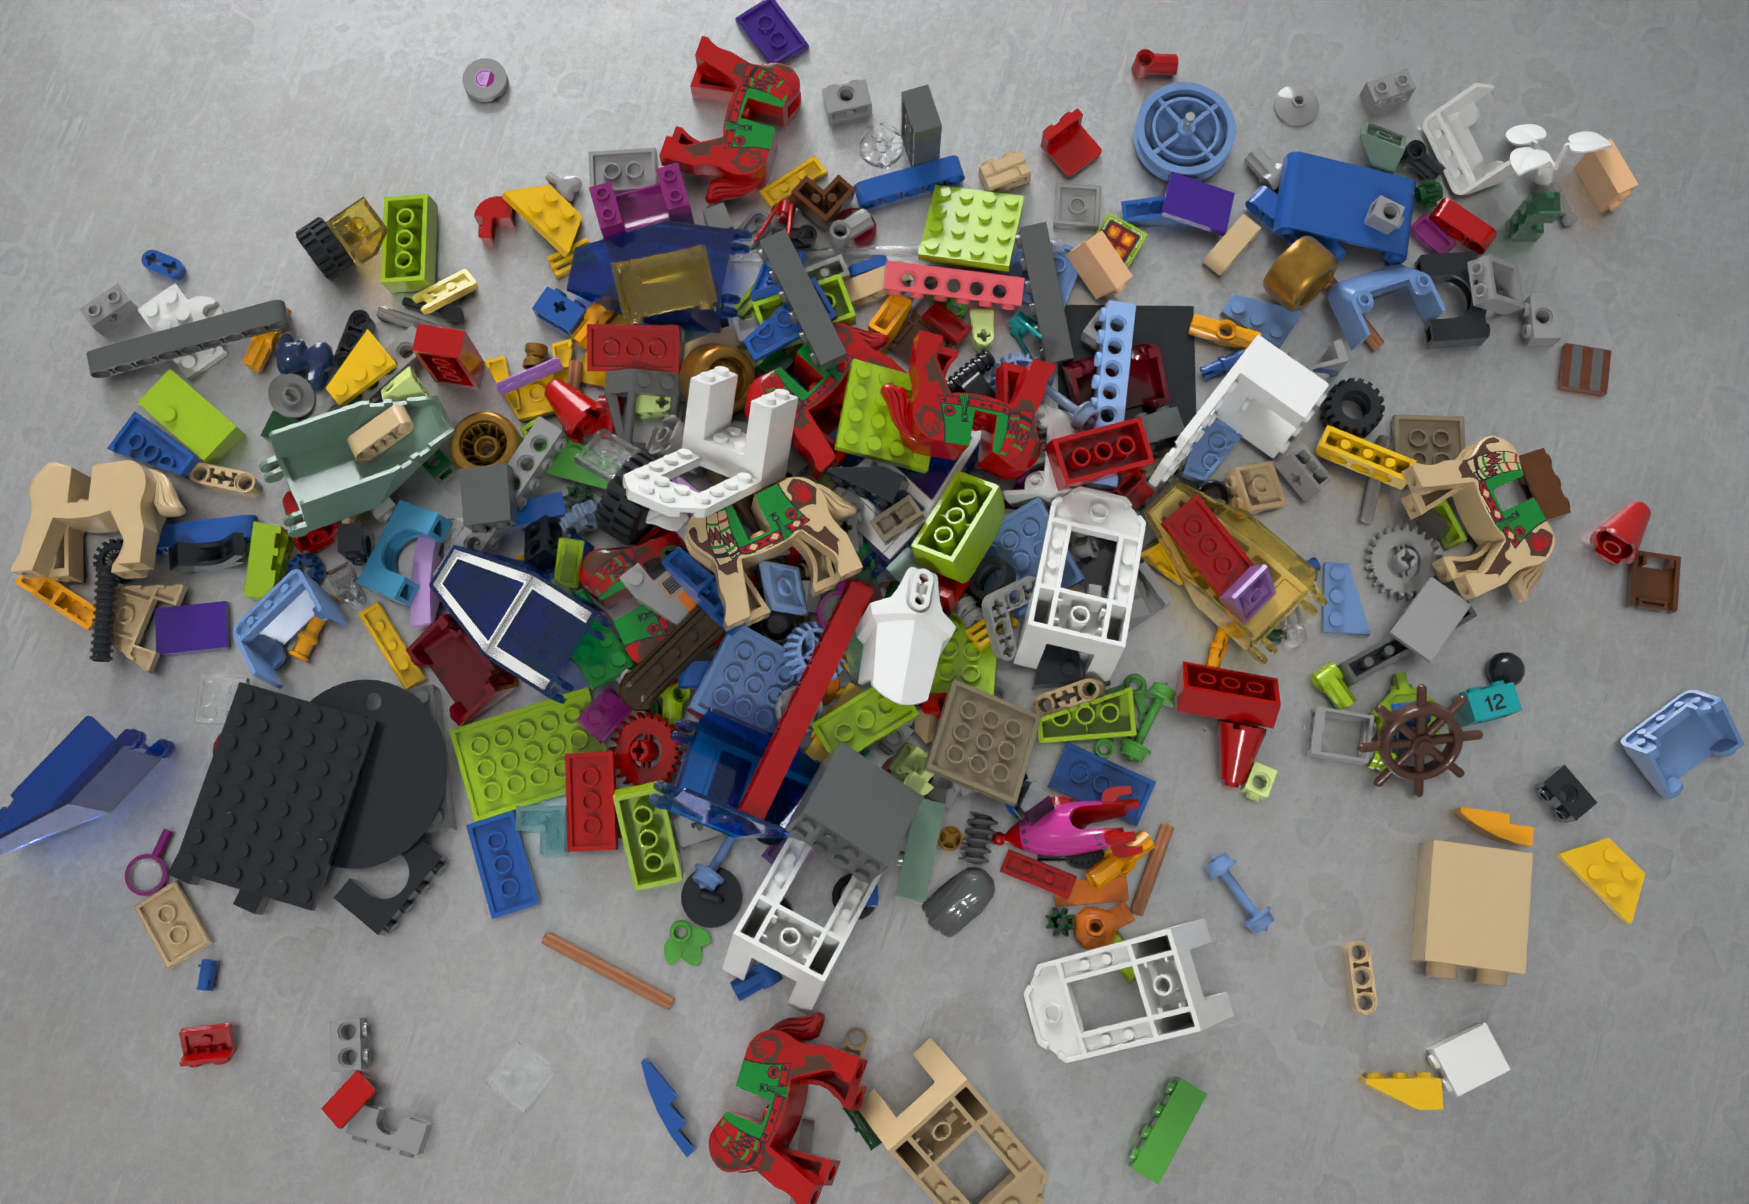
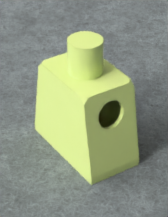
M410 366L381 390L383 401L384 399H392L393 402L407 401L409 397L431 396Z

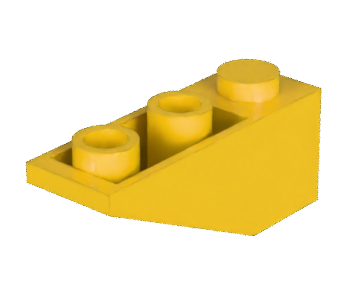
M1394 1072L1392 1077H1383V1073H1367V1078H1359L1361 1084L1410 1108L1417 1110H1444L1441 1078L1433 1077L1432 1072H1417V1077H1408V1073Z

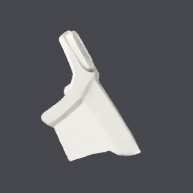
M910 567L891 597L869 604L855 629L857 638L863 644L858 684L863 685L871 681L872 687L899 705H915L928 700L939 656L956 629L953 622L942 611L938 577L935 573L927 569ZM919 577H923L925 579V583L923 585H920L921 580L919 579ZM915 599H918L921 602V605L917 604L915 602Z

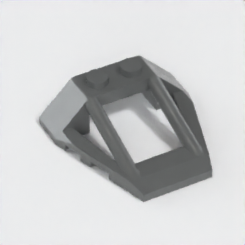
M642 369L606 371L604 396L610 411V418L616 433V440L623 464L638 452H649L646 449V443L633 442L637 394L670 397L669 415H676L677 417L679 414V404L685 403L681 421L685 424L688 402L680 388L679 373ZM618 397H627L624 431Z

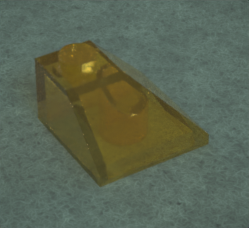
M362 197L326 221V224L358 267L378 254L388 232V228L365 197Z

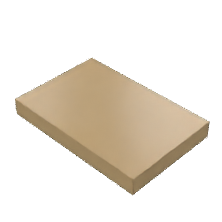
M175 880L133 906L167 970L173 969L214 943L179 880Z

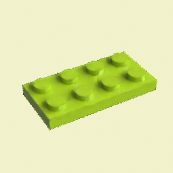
M871 687L815 721L811 726L828 754L841 742L860 753L919 717L920 714L914 705H899Z

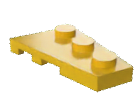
M367 329L329 382L326 390L342 408L398 365Z

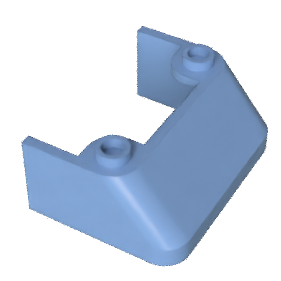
M1395 264L1333 284L1327 292V298L1351 350L1356 349L1371 335L1362 314L1368 313L1373 308L1374 301L1372 297L1407 286L1425 326L1430 320L1437 319L1445 312V306L1430 276L1405 265Z
M299 569L290 571L236 623L233 629V637L252 675L278 689L283 687L276 672L286 660V651L283 645L310 619L316 616L322 621L331 619L344 627L348 625L336 601L310 576Z

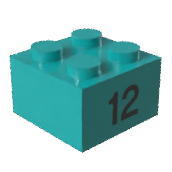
M1504 680L1491 683L1489 686L1482 688L1481 686H1476L1458 693L1459 696L1465 695L1468 698V702L1456 713L1461 728L1505 718L1522 711L1514 682L1505 684Z

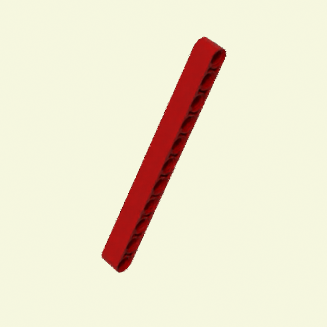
M852 577L843 589L736 810V819L756 829L762 824L872 596V588Z

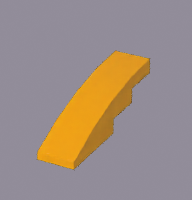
M19 576L14 582L89 631L94 625L92 619L95 618L93 611H96V608L93 607V604L62 583L48 577L26 579L22 576Z

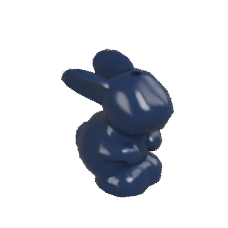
M284 332L275 348L277 368L280 374L297 373L305 368H309L307 382L311 384V389L313 391H321L328 381V371L333 367L334 354L332 346L327 342H318L309 348L304 340L300 339L296 342L291 333Z

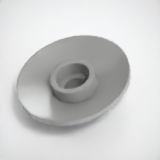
M1290 85L1283 88L1277 94L1274 101V110L1277 117L1283 123L1294 127H1301L1315 119L1319 110V102L1314 92L1302 85ZM1295 100L1300 101L1302 104H1297Z
M292 373L281 374L275 377L268 387V399L271 406L285 417H303L314 406V391L307 380L299 375ZM285 395L290 396L292 398V402L288 401Z

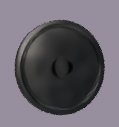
M719 867L716 873L724 879L723 884H718L714 891L699 887V884L692 879L695 873L693 872L685 881L681 892V903L686 915L697 925L707 928L721 927L729 923L737 915L742 904V889L737 878L730 871Z

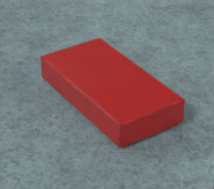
M939 301L922 315V320L955 347L972 331V328Z

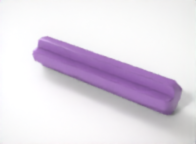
M558 357L552 358L497 382V389L501 395H505L562 370V362Z

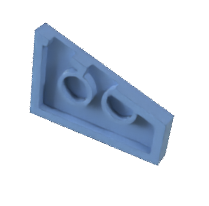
M1233 294L1220 315L1227 320L1233 321L1237 326L1261 332V337L1280 349L1303 314V311L1291 312L1280 305Z
M1215 419L1210 427L1206 426L1205 429H1202L1205 433L1198 443H1193V449L1188 454L1181 477L1198 484L1206 481L1242 438L1243 435L1236 433V430L1223 421Z
M1324 562L1321 633L1369 636L1371 633L1349 563Z

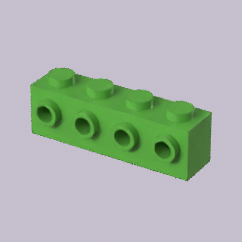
M1176 1077L1175 1081L1171 1079L1165 1089L1167 1095L1163 1103L1159 1101L1152 1113L1155 1118L1151 1125L1147 1124L1140 1135L1143 1140L1138 1148L1135 1146L1128 1157V1160L1131 1161L1128 1165L1129 1167L1158 1185L1207 1096V1093L1179 1077Z

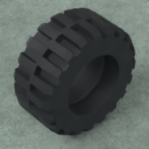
M638 452L622 465L621 469L615 473L614 478L607 485L608 487L603 492L595 512L597 527L624 545L636 544L654 527V524L646 523L650 508L628 500L626 488L623 487L624 474L658 460V458L648 452Z

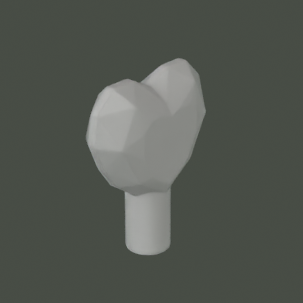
M551 172L546 175V180L554 184L556 191L569 203L574 199L575 192L579 191L582 187V181L577 176L559 178Z

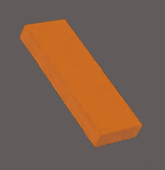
M1127 876L1114 878L1100 890L1095 889L1088 879L1076 880L1069 900L1054 894L1055 907L1129 901Z

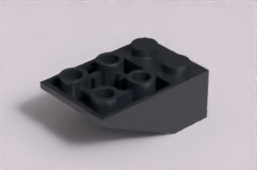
M885 466L827 469L828 474L831 476L830 480L835 485L845 490L848 487L853 488L852 491L856 492L857 496L865 500L871 497L877 502L878 506L886 510L903 499L910 485L905 476Z

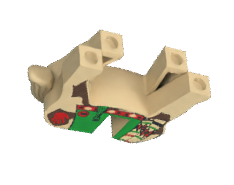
M1486 436L1477 443L1463 449L1456 460H1446L1435 465L1417 463L1401 471L1411 491V494L1401 498L1410 520L1424 514L1452 496L1465 528L1478 545L1475 551L1467 557L1448 555L1432 562L1441 584L1454 581L1462 599L1467 601L1507 583L1510 579L1508 587L1515 600L1519 603L1528 600L1533 587L1542 576L1545 560L1553 552L1555 537L1535 498L1502 511L1500 501L1493 492V490L1523 476L1519 455L1514 446L1503 438Z
M803 477L788 478L754 495L751 511L761 531L753 534L750 540H748L732 505L705 518L692 516L687 525L685 544L689 554L716 575L718 595L724 607L723 626L725 631L744 623L747 627L769 617L770 609L743 569L757 566L763 561H769L785 552L791 546L804 557L809 567L811 578L810 593L812 597L834 589L838 582L860 573L863 568L847 533L836 523L855 515L857 512L856 506L842 499L828 487ZM831 561L833 562V564H834V566H835V573H834V570H833Z

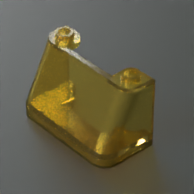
M705 244L645 258L611 263L623 321L629 320L630 325L644 322L643 317L694 306H699L700 310L713 308V303L718 302Z

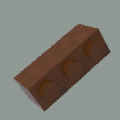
M1541 448L1520 455L1519 459L1523 476L1518 478L1517 481L1525 500L1535 498L1548 523L1561 519L1571 513L1570 502L1562 492L1560 478L1555 475L1551 457L1549 454H1546L1545 449Z

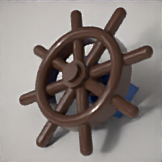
M1420 684L1417 686L1416 701L1391 704V711L1381 704L1376 705L1375 712L1385 719L1378 732L1377 741L1360 743L1357 746V750L1360 753L1378 751L1381 760L1386 766L1373 780L1374 786L1381 787L1394 774L1402 779L1414 781L1413 794L1416 797H1421L1424 791V780L1434 778L1446 770H1449L1456 777L1462 778L1465 772L1454 762L1461 752L1463 741L1480 740L1483 737V732L1480 730L1462 732L1461 725L1454 716L1468 702L1467 696L1460 695L1446 708L1439 703L1427 701V687L1424 684ZM1430 716L1437 717V718L1427 727V724H1429L1430 721H1431V717H1430ZM1447 723L1449 733L1434 735ZM1447 743L1442 752L1434 747L1437 744ZM1391 750H1393V752L1397 756L1395 759L1392 758ZM1429 754L1434 758L1432 761L1424 764L1425 755ZM1414 756V766L1404 765Z

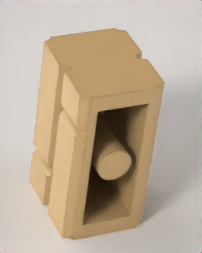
M1014 151L1007 152L1001 159L995 161L993 159L986 160L981 164L978 172L984 190L989 192L1002 193L1026 184L1031 179V171L1022 151L1016 153Z

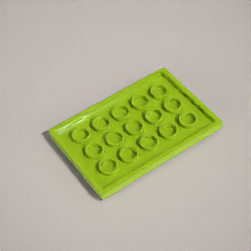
M589 687L449 730L474 822L566 795L565 754L608 751L605 741L600 744L595 736L589 734L575 721L593 702Z

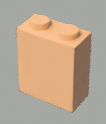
M1612 139L1608 140L1611 143V148L1586 153L1574 167L1600 213L1608 209L1614 211L1623 205V201L1633 195L1632 191L1639 185Z
M1102 230L1065 254L1095 299L1105 296L1107 299L1114 293L1120 292L1128 286L1126 282L1133 277Z

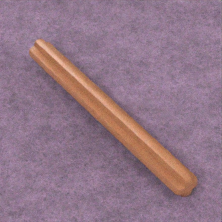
M546 932L541 941L543 945L666 1010L671 1009L675 1000L673 997L550 932Z

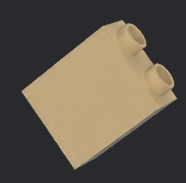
M1440 840L1419 843L1410 961L1427 963L1426 976L1457 980L1458 967L1476 970L1475 983L1507 987V974H1526L1533 853Z

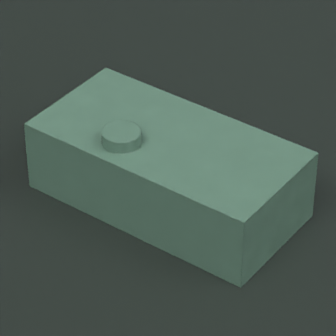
M926 799L922 800L911 822L905 852L900 851L897 865L902 866L896 898L925 903L945 809L944 803Z

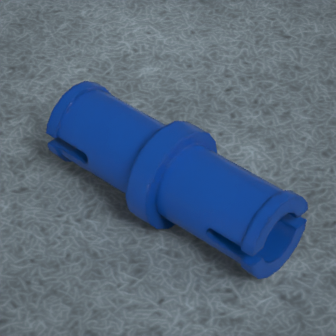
M1241 348L1225 357L1223 355L1219 356L1216 361L1200 367V372H1203L1201 374L1203 379L1207 381L1218 374L1228 373L1245 351Z

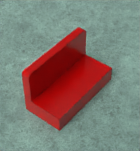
M356 1070L321 1108L337 1128L343 1129L376 1093V1089L371 1085L374 1079L368 1073Z

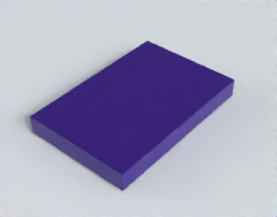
M763 0L735 18L740 29L766 63L785 64L809 49V44L776 0Z
M1171 172L1160 215L1224 236L1227 232L1235 193Z
M221 601L182 605L180 607L155 608L156 652L160 653V656L230 649L229 602Z

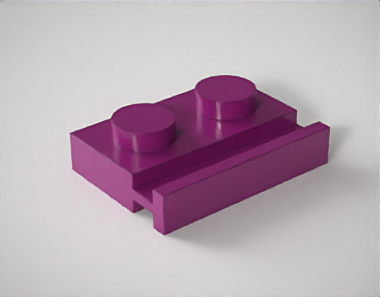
M608 685L575 721L589 734L595 736L599 740L598 742L602 744L633 709L625 705L620 695Z

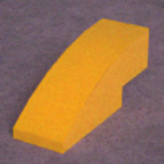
M889 295L867 325L868 331L888 336V344L879 352L883 355L889 349L888 345L890 342H893V339L899 332L912 305V301L902 295Z
M1465 807L1453 809V814L1464 824L1492 840L1520 848H1528L1533 845L1534 827L1509 824L1510 814Z

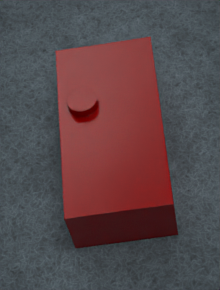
M418 323L412 351L433 380L440 383L480 389L485 362L466 331Z
M1141 417L1055 438L1045 445L1058 491L1143 470L1155 463Z
M1182 662L1176 684L1177 711L1229 720L1237 724L1245 723L1274 729L1281 706L1278 678Z

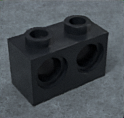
M544 515L525 527L524 563L540 574L555 566L559 538H562L561 526L549 516Z

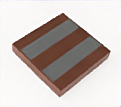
M1565 343L1562 347L1558 389L1605 396L1608 390L1611 350Z

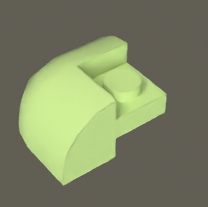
M906 741L888 767L891 771L890 774L922 796L928 794L934 788L928 781L935 774L923 770L928 753Z

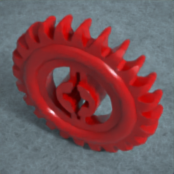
M650 711L645 712V715L642 712H637V718L629 715L630 723L627 721L620 722L624 730H614L619 734V738H610L617 745L608 749L616 752L615 761H617L615 767L616 770L621 769L616 777L623 778L626 776L623 784L628 785L632 783L631 787L660 780L670 782V773L677 774V769L674 766L681 765V761L677 757L683 755V752L678 750L683 743L676 740L679 738L680 733H673L675 725H668L669 719L666 717L661 719L659 713H655L654 717ZM643 735L642 740H637L638 737ZM654 735L661 744L662 753L660 760L651 768V762L656 760L659 755V747L653 741ZM635 761L641 762L640 766Z

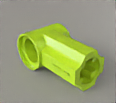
M1333 662L1327 663L1310 675L1316 688L1326 694L1336 709L1344 710L1357 701L1342 680L1343 675L1340 669Z
M674 681L661 694L663 699L662 718L666 717L669 719L668 725L674 724L676 729H681L684 722L685 702L690 697V689L678 688V681ZM675 688L677 689L676 696H674V689H675Z

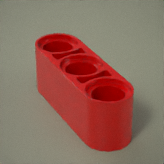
M1443 198L1429 216L1448 236L1479 255L1484 254L1497 237V232L1492 226L1448 198Z

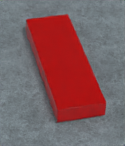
M1008 849L1000 869V873L1068 900L1077 879L1076 875Z

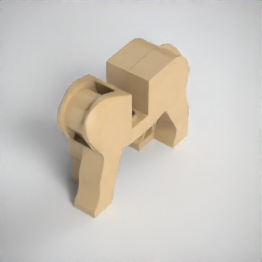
M122 460L93 465L91 477L70 466L57 462L49 463L38 472L29 486L28 494L32 506V515L22 539L20 553L11 566V572L26 579L48 577L62 584L84 582L83 534L85 532L109 533L120 531L123 537V545L112 565L111 573L124 579L147 578L148 570L154 569L156 548L166 518L182 516L186 510L181 504L173 484L164 474L156 470L147 469L134 461Z

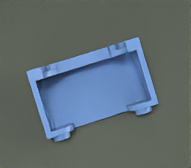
M1689 690L1678 695L1621 739V744L1628 756L1658 794L1669 800L1677 797L1684 788L1679 778L1712 753L1727 757L1733 755L1736 750L1744 745L1723 699L1698 690Z

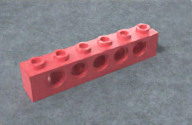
M887 260L885 262L882 290H887V295L901 296V292L910 293V298L924 299V295L933 296L934 301L946 302L947 298L956 299L957 304L969 305L970 301L979 302L978 306L992 308V304H999L1001 309L1015 310V307H1019L1022 304L1025 278ZM904 274H909L913 277L912 286L906 287L902 284L901 278ZM926 277L935 279L936 287L933 290L925 287L924 280ZM949 280L957 281L959 289L956 293L948 290L947 283ZM972 283H978L981 286V293L978 296L973 295L970 291ZM996 285L1001 286L1004 290L1002 298H996L993 295V288Z

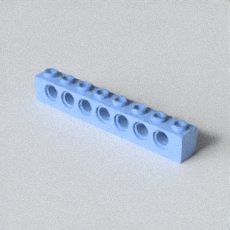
M1108 300L1106 305L1100 309L1099 321H1102L1101 330H1098L1096 343L1100 344L1099 352H1096L1094 358L1097 374L1093 375L1091 387L1095 389L1094 397L1090 399L1094 409L1099 412V417L1091 429L1124 421L1136 304ZM1110 324L1118 325L1120 331L1112 330ZM1108 346H1114L1118 354L1110 353ZM1106 368L1112 369L1115 372V377L1108 376ZM1103 391L1111 392L1113 399H1106ZM1101 413L1109 415L1110 422H1104L1101 419ZM1118 476L1085 484L1084 487L1112 491L1117 487Z

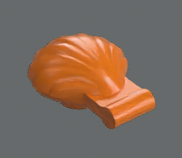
M1125 901L1108 910L1094 906L1085 907L1075 917L1074 925L1076 929H1073L1075 939L1081 943L1083 948L1089 950L1111 945L1115 941L1117 930L1134 922L1135 918Z

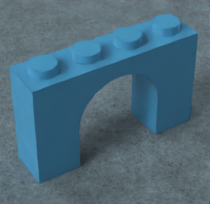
M399 500L356 583L370 592L410 607L420 585L397 573L396 560L399 552L406 543L418 537H425L442 544L453 523L439 513Z

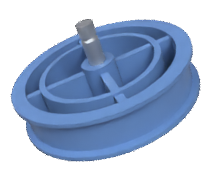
M1189 82L1169 84L1156 90L1143 103L1134 127V147L1142 164L1155 176L1168 181L1171 172L1202 181L1214 175L1227 160L1235 140V119L1225 100L1210 88Z

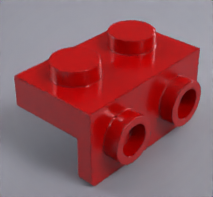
M232 1022L185 1027L179 1031L183 1056L179 1061L180 1067L189 1066L195 1068L210 1063L222 1065L230 1061L237 1050Z

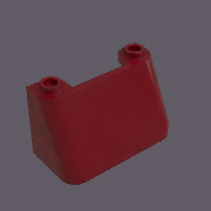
M1152 343L1133 345L1125 409L1142 404L1150 405V409L1162 407L1164 402L1170 401L1160 347ZM1117 350L1110 351L1112 354H1118ZM1095 356L1062 365L1071 400L1078 407L1082 403L1090 401L1091 397H1094L1095 389H1092L1091 386L1093 375L1097 374V366H1094ZM1106 368L1107 375L1115 377V372L1110 368ZM1103 391L1106 399H1113L1111 392Z
M454 613L441 615L406 649L411 662L418 667H430L455 703L449 708L450 717L458 726L465 725L511 693L519 684L518 679L510 669L487 656ZM468 614L469 617L473 620V622L477 625V627L481 630V632H483V629L480 627V625L474 619V617Z

